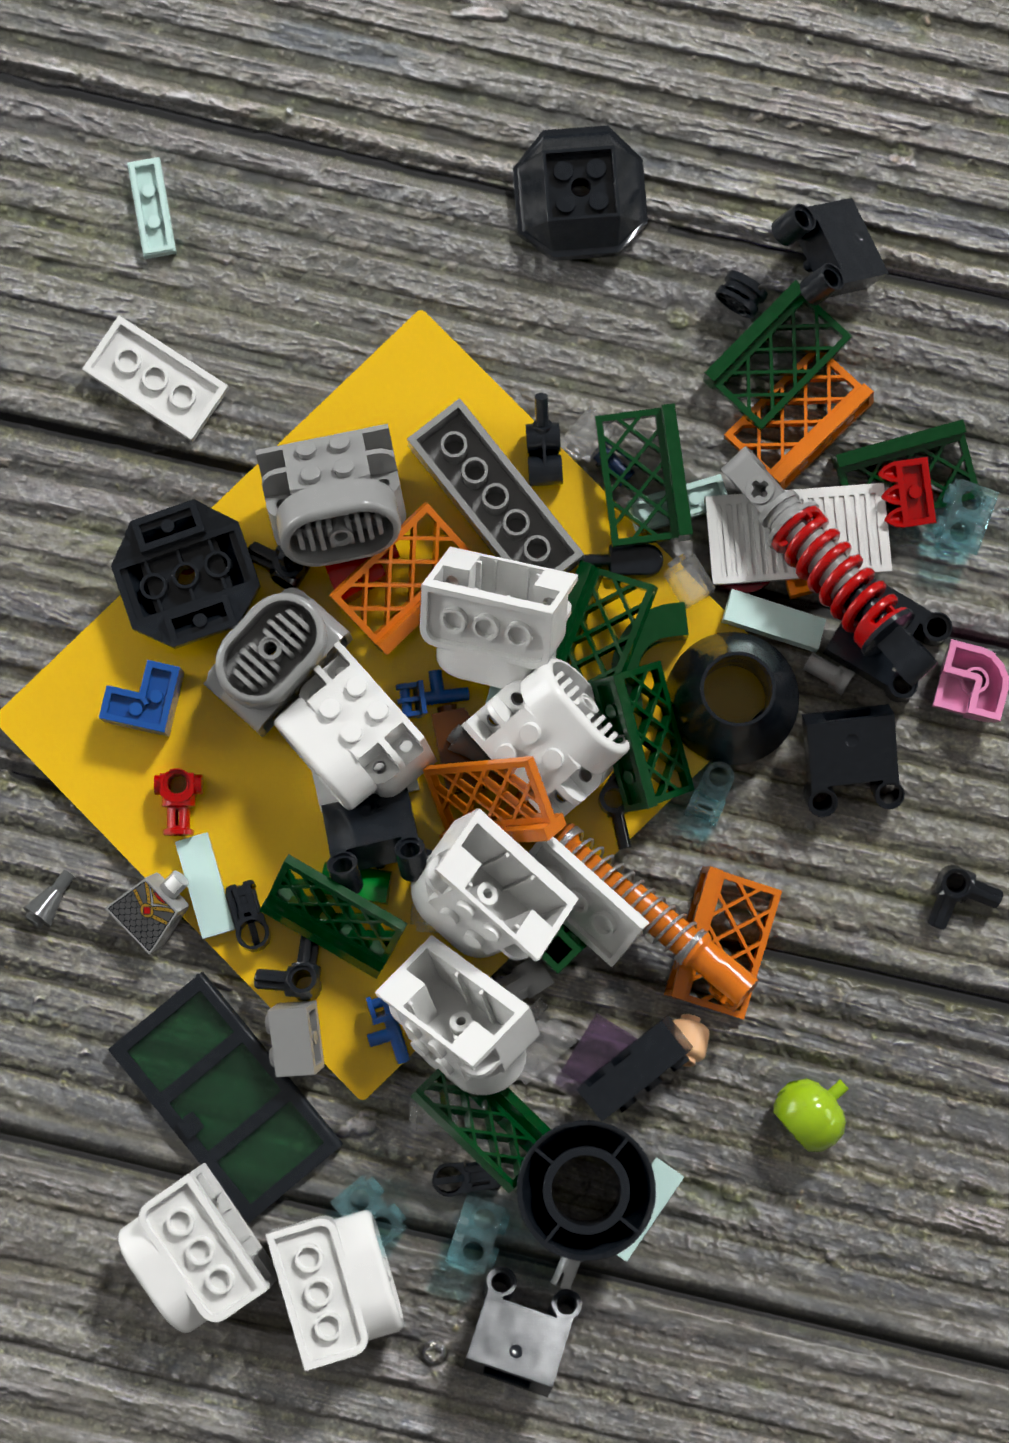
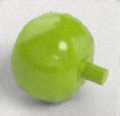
M808 1078L791 1081L778 1092V1097L774 1102L773 1113L808 1152H822L836 1145L844 1134L846 1119L842 1108L836 1100L848 1091L849 1088L841 1079L828 1090L823 1088L818 1082Z

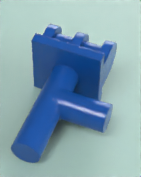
M442 670L428 671L431 688L429 692L424 691L423 680L395 685L396 691L400 692V699L397 700L398 705L402 706V712L407 718H422L428 713L427 705L469 700L468 687L444 690ZM413 689L414 697H410L409 690ZM415 703L416 711H412L411 704Z
M371 996L367 997L366 1001L373 1025L384 1022L386 1029L367 1034L370 1047L391 1042L397 1064L408 1062L410 1057L399 1022L392 1017L389 1005L379 997L371 999ZM384 1007L383 1011H375L377 1008Z

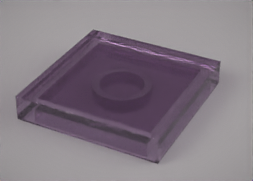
M596 1013L561 1071L582 1084L591 1074L637 1038Z

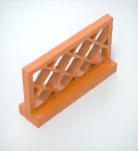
M820 352V359L826 354V352ZM807 353L797 363V370L807 369V366L815 359V353ZM833 358L826 364L827 375H816L810 381L827 382V397L808 398L806 385L804 387V398H793L787 404L804 405V420H784L783 408L780 411V420L771 421L766 426L781 428V443H761V431L744 415L724 434V438L738 451L745 446L750 450H757V457L765 465V469L784 490L874 403V391L865 383L863 385L860 384ZM831 370H833L837 375H831ZM784 376L774 385V393H784V388L789 383H793V376ZM797 376V383H798L804 376ZM831 382H846L852 390L845 397H831ZM760 399L751 408V411L761 419V411L767 405H770V399ZM774 399V405H776L781 399ZM808 404H827V415L820 420H808ZM831 404H837V405L831 410ZM808 426H814V427L808 432ZM784 427H804V437L799 442L784 443ZM743 428H757V443H742L735 436ZM781 449V459L770 469L761 460V450ZM784 449H791V450L784 456Z
M426 502L401 525L398 538L388 549L368 557L329 595L365 633L378 650L386 655L420 624L422 583H414L415 564H432L433 570L440 560L438 559L439 541H452L457 548L471 551ZM427 514L434 521L433 536H416L417 522ZM411 529L410 535H405ZM440 529H441L447 536H439V534H440ZM398 540H410L409 559H392L393 545ZM416 540L433 541L432 559H415ZM387 552L386 559H380ZM375 563L386 564L385 582H368L369 569ZM392 564H409L408 582H391ZM363 575L362 582H356ZM350 587H362L361 606H350L341 596ZM368 587H385L384 606H367ZM391 587H408V600L402 606H390ZM414 587L420 588L414 593ZM354 611H361V618ZM367 611H384V624L373 632L367 626ZM390 611H396V612L390 617Z
M533 756L428 765L423 769L445 831L439 835L440 840L454 820H456L453 819L449 808L450 804L463 813L462 816L474 811L475 803H479L489 811L487 816L517 843L549 841L567 825L563 813L553 812ZM517 768H525L529 779L528 784L514 774ZM490 770L495 771L504 778L501 786L488 777ZM464 772H467L478 781L475 788L462 779ZM441 774L452 783L449 790L440 784L437 775ZM510 783L523 792L520 800L507 791ZM483 785L497 795L494 802L480 793ZM457 787L470 796L468 804L455 795ZM528 798L538 804L541 813H536L525 805ZM502 800L516 809L513 815H509L499 807Z
M703 866L686 921L689 923L697 922L696 929L698 931L705 929L711 935L712 942L722 950L723 948L719 940L735 933L743 949L731 955V957L736 959L746 954L751 964L749 972L757 978L782 890L724 872L721 869ZM724 880L735 883L741 894L739 898L727 904L720 893ZM743 886L752 888L753 890L746 893ZM760 891L772 895L768 909L757 914L749 897ZM744 900L752 917L737 925L728 908ZM718 901L721 907L715 910ZM724 911L732 928L716 936L711 927V921L713 916ZM765 916L764 923L762 924L760 918ZM755 921L760 931L759 940L747 946L739 929ZM756 948L754 956H752L750 950ZM674 960L665 988V996L744 1020L752 992L735 1012L729 1010L720 1002L718 1004L709 1002L708 1000L714 998L711 994L701 999L690 996L693 981L702 976L696 974V971L692 968H684Z

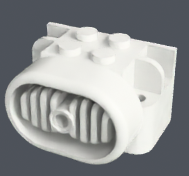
M449 547L421 585L420 634L429 645L436 647L437 662L446 673L459 679L503 689L513 681H522L534 669L547 665L551 658H556V650L564 639L566 621L570 617L572 605L568 601V595L577 583L578 575Z
M338 641L334 644V647L339 655L323 669L319 665L313 668L316 675L303 685L299 698L275 718L274 725L340 804L347 810H353L373 792L385 798L398 795L423 774L425 767L435 764L437 759L422 733Z
M551 658L547 665L534 669L522 681H513L507 684L461 725L491 760L533 756L553 812L563 813L564 817L603 783L614 770L613 764L622 758L630 748L629 742L625 740L624 735H618L616 731L608 737L604 735L612 727V724L609 722L602 728L601 723L606 717L603 714L599 717V710L590 683L571 665L556 658ZM489 717L491 718V720H492L496 725H494V724H492V723L490 722ZM616 738H624L623 742L619 744L614 742ZM517 768L514 774L528 784L529 779L525 768ZM557 794H558L564 801H561V800L557 797ZM528 798L531 805L541 813L538 804Z
M479 808L454 820L432 853L428 855L426 866L417 882H411V896L419 915L456 949L475 958H486L503 952L512 960L519 961L529 956L534 961H538L579 899Z
M433 935L375 991L376 996L389 1005L392 1017L403 1025V1029L411 1040L412 1048L430 1066L436 1070L439 1069L452 1083L471 1094H494L512 1085L524 1069L526 1049L540 1036L532 1011L527 1004Z
M205 1162L148 1201L141 1208L139 1217L124 1226L118 1234L121 1252L131 1271L161 1315L170 1325L182 1333H190L206 1321L220 1322L225 1320L267 1291L278 1280L274 1263Z
M363 1210L337 1219L329 1216H318L286 1227L272 1229L266 1234L305 1371L362 1353L369 1340L399 1332L403 1329L404 1319L399 1297L376 1221L370 1211Z

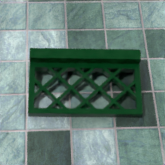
M795 280L704 372L703 382L712 390L715 388L755 427L762 431L852 339V335L819 305H812L807 302L801 294L800 283ZM803 304L814 313V324H795V312ZM791 317V324H784ZM819 318H820L825 324H819ZM791 330L792 347H773L772 336L777 331ZM796 330H815V347H796ZM819 330H833L841 339L834 346H819ZM768 341V348H761ZM820 352H827V353L820 359ZM773 353H792V370H773ZM796 353H815L816 365L812 369L797 370ZM754 354H769V370L750 371V358ZM746 363V371H738ZM803 375H805V376L797 383V376H803ZM769 376L770 393H751L750 377ZM774 376H793V388L788 393H774ZM731 377H746V393L733 394L724 385ZM740 399H747V406ZM751 399H770V411L762 420L751 411ZM774 399H781V400L774 406Z
M675 403L661 405V408L595 416L612 548L678 540V542L691 540L693 529ZM655 417L656 431L649 440L634 429L640 419ZM628 420H634L631 423V425H628L626 422H624ZM617 422L626 431L615 444L604 436L603 424ZM629 433L645 444L635 458L619 447ZM656 437L658 438L659 447L652 443ZM605 443L612 448L608 454ZM648 447L658 453L661 459V463L654 472L638 461ZM615 451L631 462L621 476L608 467V460ZM634 465L650 476L640 490H637L624 480ZM661 468L663 473V479L657 475ZM610 476L616 480L612 487ZM653 479L665 488V496L658 505L643 494ZM619 484H622L635 494L625 509L613 501L612 493ZM638 498L654 508L644 523L628 512ZM665 502H667L668 512L661 508ZM614 508L621 513L617 519L615 518ZM659 512L669 520L671 532L657 534L647 525L655 514ZM624 516L640 527L633 537L618 539L617 525ZM643 530L649 534L645 536H639Z
M963 419L830 456L833 468L836 469L840 486L849 485L846 472L859 470L869 476L865 484H871L872 480L875 479L890 488L895 485V482L891 484L876 475L881 464L886 461H898L896 458L907 456L905 460L912 459L914 453L922 452L932 458L929 464V472H931L937 461L952 469L944 486L931 479V485L941 490L934 502L935 509L981 497L964 434L966 428ZM958 441L961 456L954 466L939 456L946 444ZM939 447L935 454L928 451V449ZM962 463H964L965 471L960 469ZM875 465L872 472L864 468ZM956 473L968 479L971 489L970 493L958 495L948 489ZM945 493L952 496V498L942 500ZM886 508L887 514H889L891 510Z
M580 560L575 573L578 575V581L568 595V601L572 605L571 615L566 621L564 639L556 650V659H560L568 664L571 660V666L582 676L580 668L596 660L602 674L588 680L590 683L592 680L627 670L658 587L597 568L592 563ZM602 578L613 581L617 589L616 592L603 599L600 598L598 593ZM620 583H621V584H624V585H627V586L624 587V588H621ZM636 589L646 591L642 603L630 608L625 595ZM620 598L626 611L609 619L604 606ZM600 609L605 622L589 630L586 624L588 614ZM629 618L633 626L630 634L618 639L613 626ZM608 629L613 643L597 650L592 637ZM588 640L593 653L577 661L573 653L576 645ZM617 649L620 655L619 663L617 666L606 671L601 657Z
M661 661L651 662L590 681L599 710V717L602 714L606 717L601 723L602 728L609 722L612 724V727L604 735L608 737L616 731L618 735H624L625 740L630 745L628 752L613 764L625 812L649 809L657 806L658 803L695 790ZM648 671H651L654 681L652 690L644 684ZM625 680L633 685L630 696L628 695ZM640 692L649 698L645 710L637 704ZM656 705L662 711L663 717L661 722L653 717ZM633 712L642 718L638 729ZM649 725L657 730L654 743L646 737ZM665 737L670 741V754L661 749ZM616 738L614 742L619 744L623 742L624 738ZM642 745L651 751L647 762ZM658 757L666 763L662 775L654 769ZM674 770L678 772L681 787H677L670 782ZM651 778L659 783L656 795Z
M289 854L284 860L269 895L260 909L262 913L376 979L390 958L408 924ZM291 870L301 875L303 879H296ZM303 889H309L313 896H306ZM321 889L330 892L332 896H325ZM332 906H339L343 913H336ZM351 906L361 910L362 913H355ZM361 923H369L372 930H365ZM381 924H385L395 931L384 930Z
M439 1069L410 1096L509 1194L517 1186L519 1170L525 1158L520 1157L518 1144L528 1153L533 1144L551 1130L509 1088L489 1095L471 1094L456 1085L446 1084L445 1074ZM426 1090L439 1092L441 1104L434 1103L424 1092ZM448 1093L460 1095L462 1107L450 1105ZM469 1097L483 1110L471 1108ZM452 1114L464 1117L465 1128L458 1127L453 1122ZM473 1117L484 1119L486 1131L474 1129ZM494 1121H495L507 1134L495 1132ZM476 1139L488 1140L490 1152L483 1151L477 1145ZM497 1141L509 1143L511 1155L499 1154ZM501 1163L513 1164L515 1175L513 1180L502 1170Z

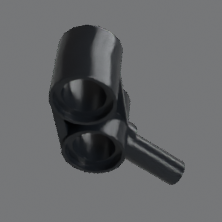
M537 393L534 396L536 420L533 424H526L527 454H529V485L563 484L562 458L559 455V452H561L559 422L552 423L549 420L548 395L546 393Z
M613 771L600 792L598 804L601 810L607 814V817L612 819L618 849L622 850L632 847L624 816L627 812H625L623 804L618 808H611L604 800L605 794L609 791L615 790L620 793Z

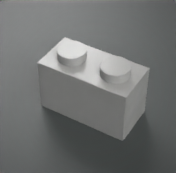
M317 1001L277 1003L267 1010L265 1028L266 1032L271 1036L272 1043L269 1051V1060L271 1066L275 1067L276 1077L315 1075L323 1069L325 1065Z

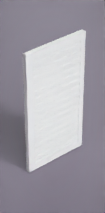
M884 483L794 490L799 495V500L802 504L815 501L819 505V509L829 520V524L824 531L832 528L840 531V538L836 544L843 541H848L851 544L852 550L847 556L848 558L855 554L863 557V564L859 568L860 570L870 567L875 573L892 572L888 523L884 521L887 516L886 501L881 498L885 492ZM762 492V497H766L768 493ZM744 493L705 496L704 503L706 506L712 586L800 579L796 574V568L788 566L785 562V554L777 553L767 544V538L771 531L768 527L765 528L760 524L758 519L761 513Z

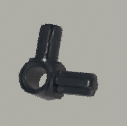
M254 542L248 547L252 562L270 570V578L284 589L298 588L311 566L301 565L290 560L284 554L280 545L276 547L275 551L258 542Z
M948 865L942 868L938 874V883L934 892L938 893V896L927 922L935 928L944 930L957 902L962 903L970 898L989 907L997 908L1002 901L1003 891L977 880L976 874L965 870L958 865ZM954 873L961 874L963 877L962 885L955 890L948 889L946 886L947 878Z
M301 935L297 962L292 963V966H288L286 971L258 969L254 976L255 988L284 991L286 997H296L299 1001H313L320 995L322 990L320 981L321 967L317 965L320 946ZM301 978H312V982L307 988L299 989L296 987Z

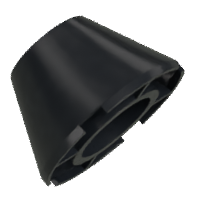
M724 632L699 640L679 657L667 681L682 743L697 755L713 763L743 765L766 757L784 742L797 718L799 690L791 666L775 647L753 635ZM726 666L742 667L750 671L759 679L764 689L765 706L762 714L754 720L744 723H732L721 719L710 709L704 695L706 677L713 671Z
M578 1120L551 1129L533 1144L519 1170L517 1200L525 1225L540 1244L551 1252L567 1259L593 1261L606 1259L621 1253L641 1236L654 1211L656 1184L652 1165L647 1155L630 1135L608 1123L594 1120ZM583 1155L595 1156L605 1160L612 1166L618 1179V1194L613 1206L601 1217L589 1221L575 1220L566 1216L559 1210L552 1198V1183L556 1172L568 1160Z

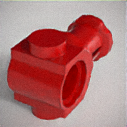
M179 768L170 769L166 773L155 775L154 794L162 796V807L167 808V828L163 830V835L193 836L194 830L190 828V808L195 807L197 795L203 794V775L188 773ZM177 776H183L187 780L186 789L178 794L173 793L170 788L171 781Z

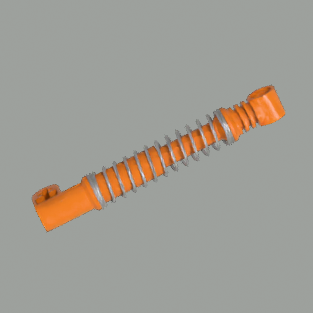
M519 791L515 797L520 800L523 794ZM527 800L525 805L531 808L534 812L539 813ZM507 804L503 810L509 815H513L516 809ZM568 823L553 836L649 922L643 931V935L648 932L655 938L653 943L659 941L665 946L663 952L669 949L675 954L674 960L679 965H682L684 968H692L710 983L709 992L723 1006L733 1012L739 1008L757 986L758 978L714 944L711 935L705 929L698 931L696 929L697 922L689 923L686 921L687 915L685 913L677 914L676 905L668 906L666 904V897L658 898L655 896V888L649 890L645 888V880H640L633 884L635 878L634 871L628 872L623 876L624 863L612 867L614 855H609L602 859L604 854L603 846L597 847L592 851L594 845L593 838L581 842L584 836V831L573 823ZM591 841L590 847H587L585 844ZM601 849V853L598 856L596 852ZM612 858L610 864H608L606 860ZM622 866L619 873L616 869ZM632 874V877L629 881L627 877Z

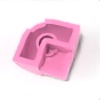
M951 639L941 666L932 707L963 715L964 718L972 720L1000 722L1009 690V676L1005 665L995 655L996 653L984 647Z

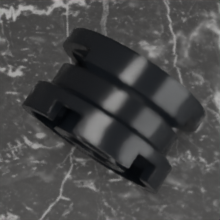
M730 270L724 278L726 283L719 286L715 296L728 309L740 316L753 319L758 312V304L764 303L768 293L765 289L760 291L758 289L760 284L751 277L741 272Z

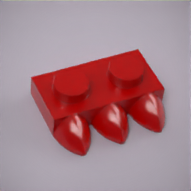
M928 457L894 461L884 466L878 473V476L886 481L895 482V485L888 488L881 498L890 504L898 505V508L892 510L885 517L884 521L892 526L901 528L936 523Z

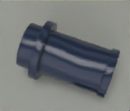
M606 445V452L608 454L611 448ZM598 452L593 458L597 462L595 465L597 468L601 466ZM616 453L608 460V467L619 476L628 467ZM630 470L624 480L628 481L635 472Z

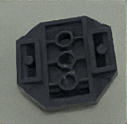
M608 125L543 130L513 167L517 234L552 261L619 256L636 236L648 226L643 158ZM576 186H584L589 190V193L584 197H578L573 194L572 189Z
M195 499L130 521L111 564L132 629L174 649L234 629L245 617L261 588L239 522ZM185 570H193L195 572L194 581L188 585L180 584L178 581L179 575Z

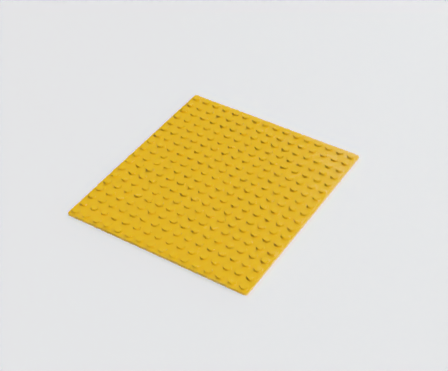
M419 310L277 446L388 424L406 510V520L426 502L471 551L495 556L409 449L407 438L460 398L529 484L526 424H533L534 420L425 311ZM561 448L559 455L562 458L563 484L530 487L584 554H608V548L612 542L605 491ZM257 464L212 509L239 522L247 547L254 542H258L275 551L278 545L270 523L262 488L261 472ZM614 508L615 518L617 519L621 513ZM427 514L417 522L416 536H433L434 521ZM624 516L617 525L618 539L633 537L636 533L632 521ZM411 529L405 535H410ZM440 529V534H439V536H447V535ZM644 532L641 533L639 536H645L648 534ZM398 540L395 543L400 555L398 559H409L410 540ZM416 540L415 559H432L433 541ZM439 541L438 559L442 558L449 547L457 548V546L452 541ZM648 543L659 548L663 555L664 561L661 570L651 577L630 578L658 587L650 609L678 602H685L689 633L687 640L657 644L644 654L639 666L651 662L661 661L667 683L671 670L679 657L694 643L718 633H748L743 629L721 623L724 609L657 543ZM254 562L253 565L261 588L248 611L262 599L285 590L270 578V570ZM383 564L382 566L386 573V564ZM392 564L391 582H408L409 564ZM415 564L414 583L424 582L432 571V564ZM578 565L568 573L575 574ZM325 566L311 567L298 589L307 594L311 599H314L351 633L353 640L347 645L346 649L401 711L402 706L398 705L397 701L400 699V692L396 691L395 685L423 680L424 691L429 692L431 688L428 671L442 670L444 690L468 687L469 700L427 705L428 713L422 718H408L427 740L437 759V762L433 765L441 764L431 714L438 713L437 707L457 704V709L464 707L469 715L473 716L486 704L490 686L459 679L446 673L437 662L436 647L429 645L422 638L420 624L388 655L378 650L365 633L329 596L334 591ZM597 567L609 571V567ZM195 572L190 575L181 573L178 579L179 583L182 585L191 584L195 579ZM602 578L598 589L601 599L617 591L613 581ZM620 583L621 588H624V587L627 586V585H624V584H621V583ZM375 587L368 592L367 606H384L385 587ZM391 587L390 606H402L408 600V587ZM414 587V593L420 588ZM636 589L625 595L630 608L642 603L646 591ZM120 595L0 709L1 730L145 878L156 872L161 874L164 879L173 871H178L184 875L175 842L206 832L209 833L225 893L226 888L230 885L236 884L239 886L244 881L253 880L257 887L252 889H256L260 907L269 895L288 854L322 873L324 863L328 862L330 858L323 813L320 810L311 769L288 744L275 725L264 737H261L204 685L208 672L215 664L219 646L231 630L174 649L134 631ZM362 596L348 605L361 606ZM620 598L604 606L609 619L626 611ZM600 609L588 614L586 619L589 630L605 622ZM354 611L361 618V611ZM367 611V626L375 632L384 624V611ZM390 611V617H391L396 611ZM629 618L613 626L618 639L631 623ZM608 629L592 637L597 650L613 643ZM585 640L576 645L573 653L576 660L579 661L593 652L588 640ZM614 651L601 657L606 671L611 669ZM147 660L181 667L184 671V678L170 737L105 723L99 719L106 685L140 692ZM596 660L580 668L583 677L587 681L602 674ZM722 667L713 671L705 679L704 695L710 709L723 720L732 723L748 722L765 706V693L761 682L753 673L742 667ZM648 671L644 684L652 690L654 681L651 671ZM413 689L409 690L410 697H414ZM641 693L643 709L645 710L649 698ZM415 703L411 704L412 711H416ZM656 705L653 717L661 722L663 717L662 711ZM633 712L638 729L642 718ZM489 717L490 722H491L492 724L496 725V724L491 720V718ZM649 725L646 737L654 743L657 730ZM665 737L661 749L670 754V741ZM683 744L690 774L693 778L710 761L697 755ZM642 745L647 762L651 751ZM658 757L654 769L662 775L666 763ZM174 768L183 769L188 773L203 775V794L197 795L195 807L190 808V828L194 830L193 836L163 835V830L167 828V808L162 807V796L154 794L155 775L166 773ZM674 770L670 782L677 787H681L678 772ZM423 773L417 778L420 790L409 792L418 837L423 840L425 848L434 850L440 841L439 835L445 831V828ZM441 774L437 775L440 784L446 788L444 777ZM610 775L584 801L564 817L567 824L573 823L584 831L581 842L589 838L594 839L592 851L597 847H604L602 859L609 855H615L619 851L612 819L607 817V814L601 810L598 804L600 792ZM183 776L175 777L170 784L171 791L176 794L183 792L187 787V780ZM651 778L656 795L659 783ZM511 783L509 784L507 791L515 796L519 790ZM488 788L481 789L480 793L494 802L497 795ZM609 791L604 796L605 803L611 808H618L623 804L618 791ZM466 793L456 794L458 798L468 804L470 796ZM557 794V797H558L561 801H564V800ZM671 799L658 803L657 806L649 809L627 812L624 816L630 839ZM502 800L499 807L504 809L508 803ZM476 802L473 809L479 808L488 815L489 811ZM450 804L449 808L453 819L462 817L463 813ZM589 841L585 845L587 847H590L591 841ZM536 842L518 844L529 853ZM601 849L596 852L598 856L601 853ZM397 862L387 864L384 868L380 869L392 871L388 905L373 904L408 924L378 978L370 976L321 946L319 947L317 965L321 967L320 981L322 990L320 995L313 1001H317L324 1064L360 1100H366L402 1065L397 1064L391 1042L370 1047L367 1034L386 1029L384 1022L373 1025L366 998L370 996L371 999L378 998L375 991L431 935L488 977H491L510 959L503 952L486 958L471 957L460 952L419 915L411 896V882L401 877ZM291 870L296 879H303L301 875ZM186 887L180 893L189 904V908L183 918L201 935L189 890ZM303 889L306 896H313L309 889ZM332 906L336 913H343L339 906ZM351 906L355 913H362L361 910ZM264 914L267 925L271 930V939L269 944L260 951L251 952L245 950L236 938V930L204 939L270 1008L277 1003L301 1002L296 997H286L284 991L257 989L254 986V976L258 969L286 971L288 966H292V963L297 962L301 935ZM255 922L261 943L264 940L265 929L260 923ZM361 923L365 930H372L369 923ZM247 924L242 930L241 938L247 945L254 946ZM381 924L384 930L395 931L385 924ZM301 978L296 987L299 989L307 988L311 984L312 978ZM384 1007L377 1008L375 1011H383ZM399 1023L410 1057L415 1050L410 1044L411 1040L403 1029V1025Z

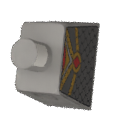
M173 871L166 879L156 872L140 881L105 909L150 955L165 945L188 910L189 904L180 893L188 886L189 882L178 871Z

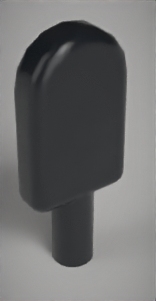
M611 544L608 548V554H584L585 562L592 563L595 567H609L610 572L626 577L654 576L659 573L664 561L659 548L651 544L612 548Z

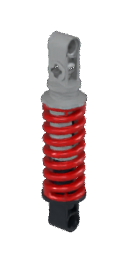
M747 446L742 448L721 470L761 513L758 521L763 527H768L771 531L767 538V544L777 553L785 554L784 559L787 565L796 568L797 576L801 580L807 581V587L811 592L819 594L821 604L830 607V613L835 619L842 620V627L846 632L854 633V641L861 648V652L865 657L873 656L882 651L908 684L914 686L938 664L932 654L907 630L914 620L915 613L906 607L895 609L894 607L898 603V597L895 594H888L879 600L887 588L886 583L880 580L867 586L875 576L874 570L870 567L862 570L859 569L863 564V557L859 554L847 557L852 550V546L848 541L836 544L840 538V531L838 529L832 528L824 531L829 524V520L821 512L819 505L815 501L802 504L799 500V495L794 490L785 491L765 469L766 467ZM763 487H766V492L768 493L766 497H762L763 493L760 491Z

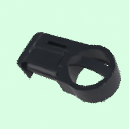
M247 880L239 886L236 884L228 886L226 888V895L239 944L245 950L257 952L269 944L271 930L267 925L264 913L260 911L261 907L256 889H252L257 886L253 880ZM255 922L260 923L265 929L264 940L261 943ZM247 924L254 946L247 945L241 938L242 930Z
M464 1161L456 1163L446 1162L437 1167L432 1176L434 1189L445 1197L501 1187L477 1162L466 1163L467 1166H464ZM446 1167H453L461 1173V1175L436 1178L438 1171L440 1172ZM462 1182L461 1187L452 1192L441 1190L438 1185Z

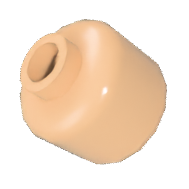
M682 1014L680 1019L673 1020L693 1046L688 1054H686L690 1060L683 1065L684 1067H693L696 1065V1062H700L706 1057L710 1037L708 1027L700 1023L701 1018L691 1014Z

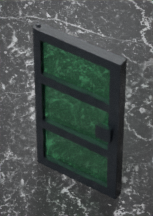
M204 972L197 974L195 978L108 1049L200 1164L204 1162L207 1164L236 1209L248 1223L254 1220L331 1154L340 1150L343 1142L290 1077H276L275 1067H272L270 1064L267 1049Z

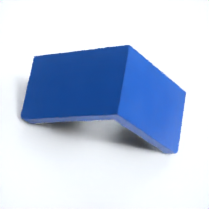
M147 660L140 692L106 685L99 719L105 723L170 737L184 671L178 666Z

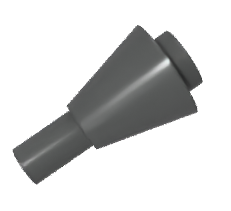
M460 724L453 729L446 739L450 742L447 749L472 761L491 760Z
M63 870L52 886H49L23 907L27 912L25 919L39 929L43 925L51 927L62 900V894L75 877L68 871Z

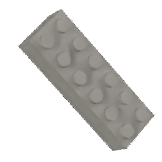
M460 398L407 438L409 449L495 557L564 572H570L579 565L580 560L584 561L582 550Z

